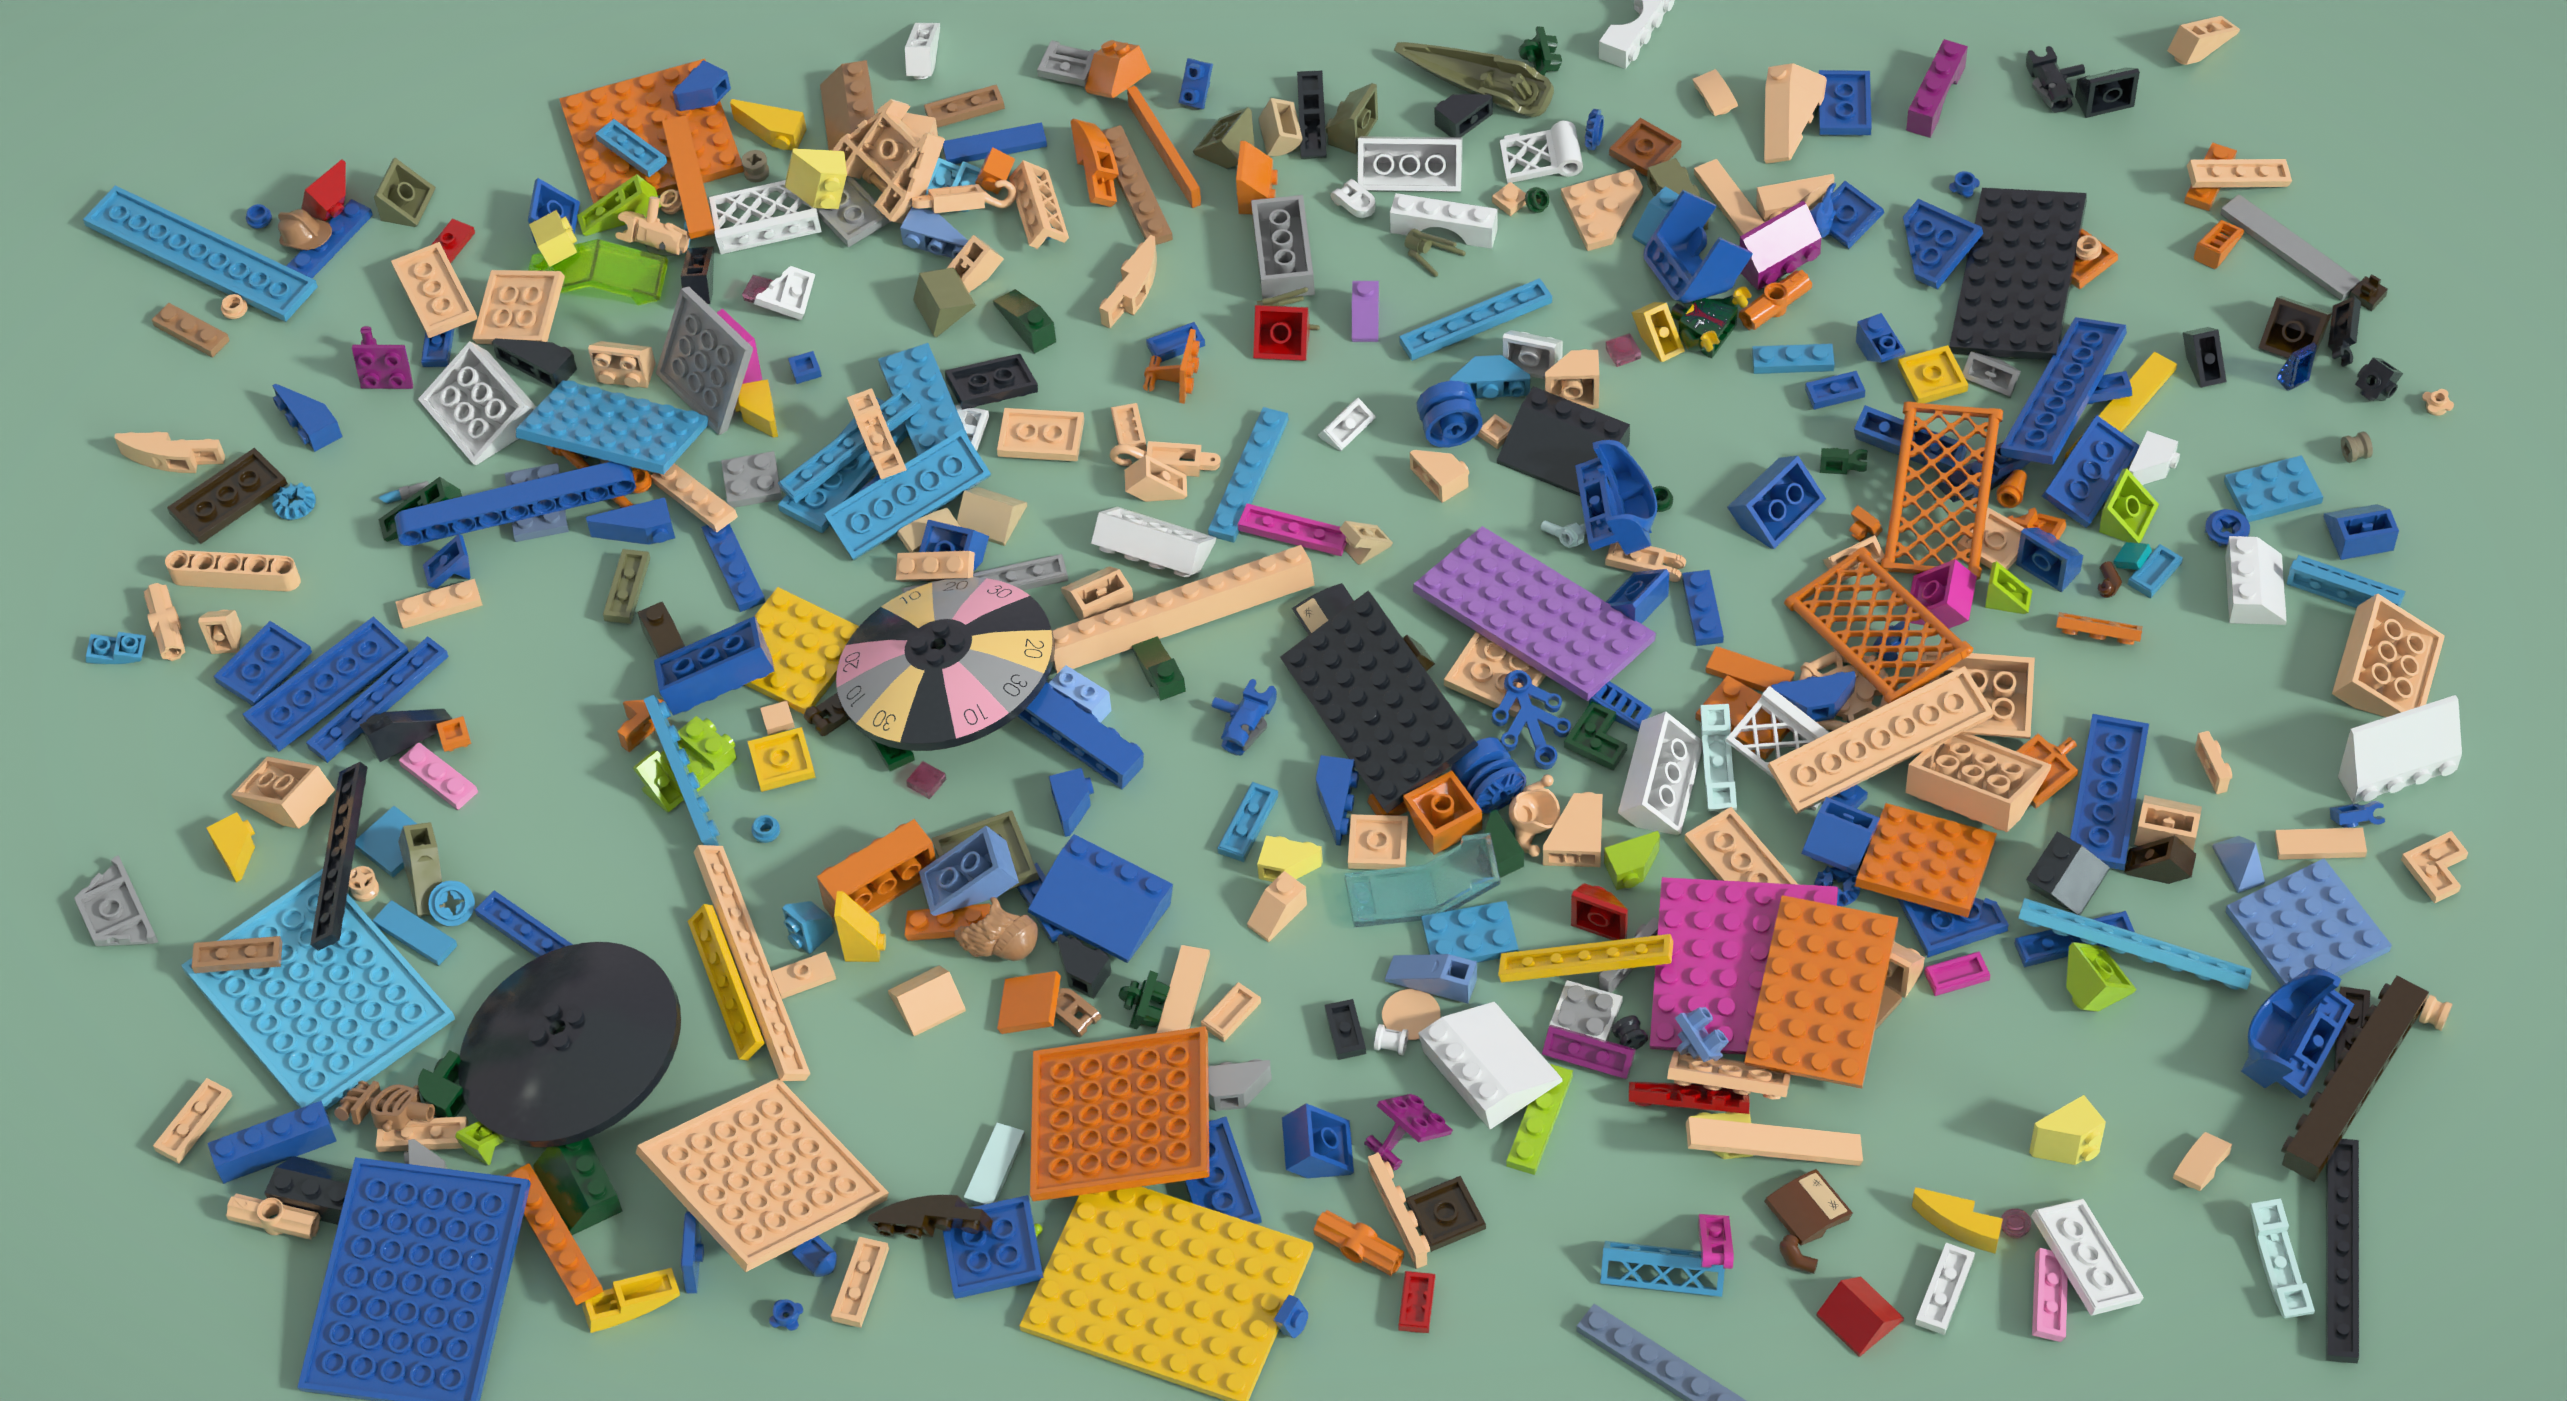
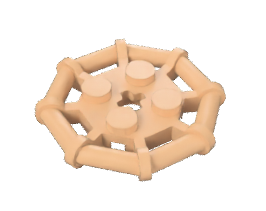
M1833 649V652L1810 663L1805 662L1800 667L1801 675L1799 679L1804 680L1812 676L1822 677L1833 675L1837 672L1855 671L1854 693L1836 715L1843 717L1842 720L1847 721V723L1832 719L1817 722L1824 729L1834 731L1888 704L1884 701V696H1882L1879 707L1872 704L1874 696L1882 694L1852 665L1843 667L1842 662H1849L1835 649ZM1864 655L1862 660L1868 663L1877 661L1878 657ZM1835 663V669L1825 674L1818 672L1819 670ZM1882 668L1880 670L1879 676L1882 679L1885 677H1889L1886 671Z

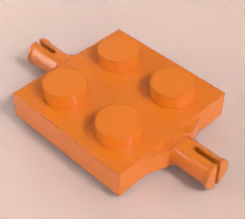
M2037 734L2016 751L2051 764V770L2030 803L2035 809L2078 775V769L2066 757L2068 752L2077 747L2076 742L2071 737H2068L2057 747L2048 743L2040 734Z

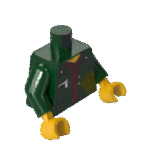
M1747 287L1737 288L1733 295L1726 298H1703L1693 301L1689 308L1678 303L1674 305L1671 310V316L1679 321V337L1688 351H1700L1710 358L1714 357L1737 325V307L1745 308L1748 305L1747 298H1751L1752 295Z

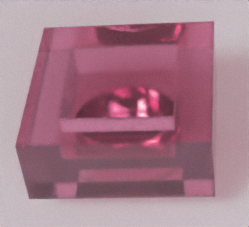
M752 275L742 293L744 301L754 303L757 294L764 292L774 280Z
M1630 333L1606 341V350L1616 367L1641 359V351Z
M922 761L906 780V783L910 789L931 799L947 779L944 772Z

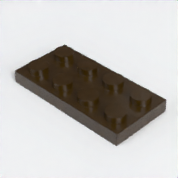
M253 448L168 506L167 509L170 515L199 544H202L288 483L286 478L259 451Z

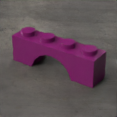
M1943 39L1908 109L1906 131L1931 138L1939 122L1947 93L1952 84L1957 85L1966 67L1968 46Z

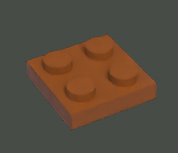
M1639 118L1609 148V155L1647 177L1648 167L1670 160L1681 149L1682 141L1646 120Z

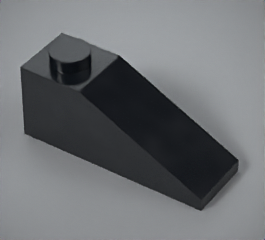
M714 246L688 248L681 273L682 288L690 287L707 304H711L713 295Z
M498 338L492 341L497 359L553 389L563 380L567 381L577 370L572 351L567 347H560L553 342Z
M444 708L391 711L369 717L366 722L360 724V728L372 753L379 762H382L438 733L436 724L451 720L452 717Z

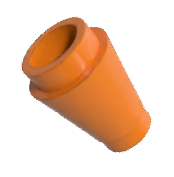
M2014 470L1997 489V500L2003 507L2014 508L2022 502L2027 474L2024 471Z

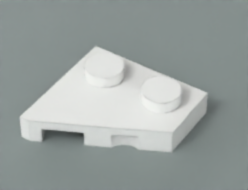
M790 266L782 273L780 278L772 281L764 292L757 294L754 304L802 320L815 274Z

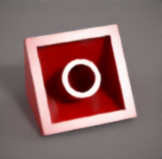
M1255 305L1253 358L1306 361L1310 333L1308 307Z
M1861 1276L1841 1280L1816 1314L1859 1357L1904 1321V1317Z

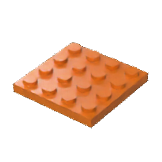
M1885 803L1877 829L1871 839L1857 875L1855 887L1968 918L1993 850L1997 833Z

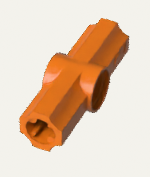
M1802 269L1800 271L1796 270L1779 283L1768 284L1765 287L1764 294L1739 311V318L1743 326L1749 331L1751 329L1755 330L1770 318L1784 315L1788 305L1812 289V282L1808 274Z
M1328 1210L1321 1213L1313 1229L1314 1235L1338 1247L1341 1253L1355 1263H1362L1364 1261L1390 1276L1397 1272L1404 1258L1403 1250L1378 1238L1377 1233L1371 1227L1360 1222L1354 1225Z

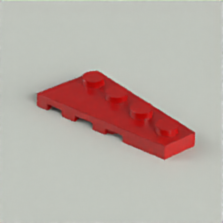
M1629 1082V1102H1635L1638 1106L1656 1104L1668 1107L1749 1114V1094H1737L1733 1092V1089L1721 1087L1720 1090H1710L1704 1088L1703 1084L1684 1086L1676 1083Z

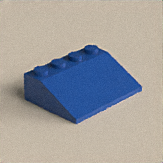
M1073 834L1058 854L1029 906L1028 913L1128 963L1171 905L1173 884Z

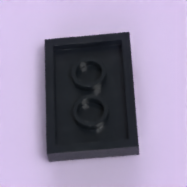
M1020 353L945 370V379L962 410L1038 392V383Z

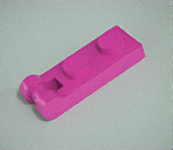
M1699 1214L1698 1231L1701 1267L1711 1268V1265H1723V1269H1733L1734 1252L1729 1216Z

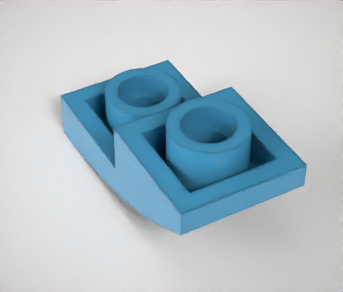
M118 632L116 638L91 634L86 653V663L126 664L139 662L142 660L146 635Z

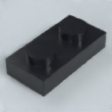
M1350 999L1326 1004L1325 1013L1337 1060L1365 1055L1366 1047L1354 1000Z

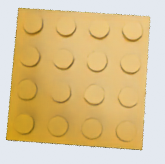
M777 587L755 614V618L772 656L774 672L769 673L764 678L753 680L744 685L778 702L787 701L790 708L804 714L808 708L815 706L836 680L841 654L859 626Z

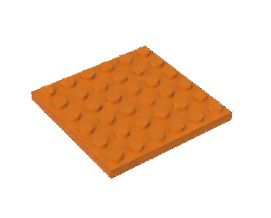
M705 59L559 98L593 204L636 174L655 187L658 196L670 189L678 190L662 120L687 115L703 183L744 172L740 155L720 101L716 105L685 111L676 109L672 92ZM615 119L664 154L667 164L652 176L647 177L600 143L595 133Z
M1206 1026L1033 1051L1030 1196L1033 1202L1209 1177L1208 1032Z

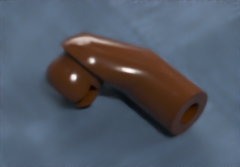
M2107 561L2099 568L2105 580H2103L2102 584L2099 583L2097 588L2100 595L2104 598L2113 597L2122 584V580L2112 562Z

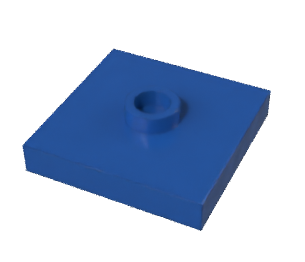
M1844 181L1832 193L1833 210L1837 211L1833 219L1829 235L1850 249L1884 214V209L1847 181Z
M686 1211L684 1216L681 1270L685 1291L687 1293H697L699 1264L704 1260V1244H701L698 1220L689 1211Z

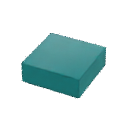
M2126 542L2113 562L2116 568L2140 570L2151 554L2152 549L2149 544Z

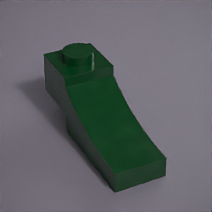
M1158 636L1132 645L1136 659L1150 687L1154 688L1160 701L1186 692L1184 677L1175 659L1169 656Z

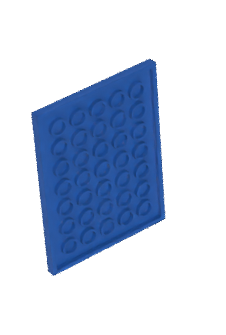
M355 1157L297 1388L304 1392L371 1401H480L531 1185L530 1181L523 1178Z

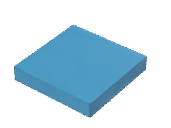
M393 806L356 839L355 848L391 877H394L404 868L398 843L403 826L417 823Z

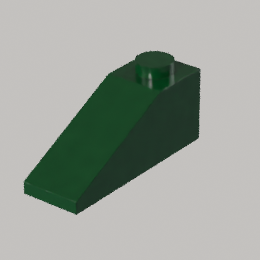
M1016 289L993 300L995 307L1034 354L1056 343L1054 322L1039 304Z
M438 477L378 519L384 540L388 542L398 539L395 516L400 511L462 497L461 490L445 479Z

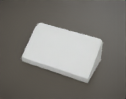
M1357 398L1328 424L1318 436L1337 450L1342 451L1376 416Z

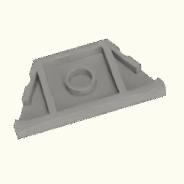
M119 855L115 856L111 860L113 865L103 875L98 873L91 880L90 885L83 888L74 897L95 946L155 944L158 942L157 937Z

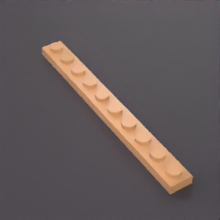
M698 845L693 853L780 1081H806L810 1075L808 1066L723 846Z

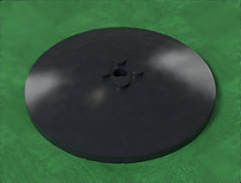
M611 942L579 943L539 956L512 973L487 997L474 1015L466 1031L459 1054L461 1061L458 1065L459 1084L463 1089L462 1095L466 1105L475 1118L490 1130L492 1134H496L502 1140L517 1145L541 1148L556 1147L575 1143L601 1133L635 1110L651 1094L666 1073L675 1054L681 1030V1009L678 995L663 969L653 959L643 952L623 944ZM566 1026L563 1032L554 1035L558 1028Z

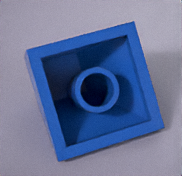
M928 520L919 552H974V572L983 562L989 536L972 529Z

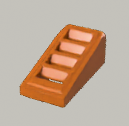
M2220 220L2197 243L2194 260L2216 269L2243 236L2244 230Z

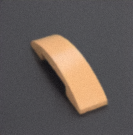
M872 388L847 397L865 446L880 479L906 471L905 464L893 441Z

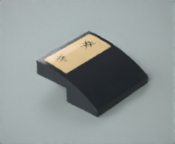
M1340 583L1308 597L1294 606L1292 610L1308 635H1310L1351 604L1354 599L1344 584Z

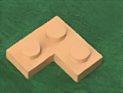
M2450 831L2404 853L2401 861L2435 904L2459 892L2461 885L2448 870V867L2466 859L2468 851L2453 832Z

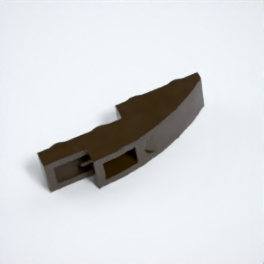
M928 1195L896 1202L870 1214L867 1220L880 1235L893 1237L894 1234H903L915 1240L921 1239V1236L933 1237L935 1228L943 1231H951V1228H958L971 1234H977L979 1231L990 1232L993 1220L982 1209L968 1208L969 1206L958 1195Z

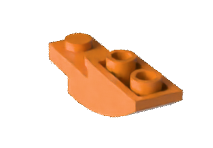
M1072 119L1070 122L1077 164L1084 166L1090 202L1112 207L1117 202L1113 180L1119 173L1110 143L1101 129L1094 123Z

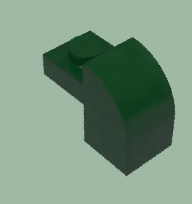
M450 1050L444 1058H441L436 1063L433 1073L423 1068L418 1078V1088L424 1103L434 1105V1116L437 1118L456 1117L466 1104L462 1095V1087L455 1084L458 1079V1065L461 1058L459 1054Z

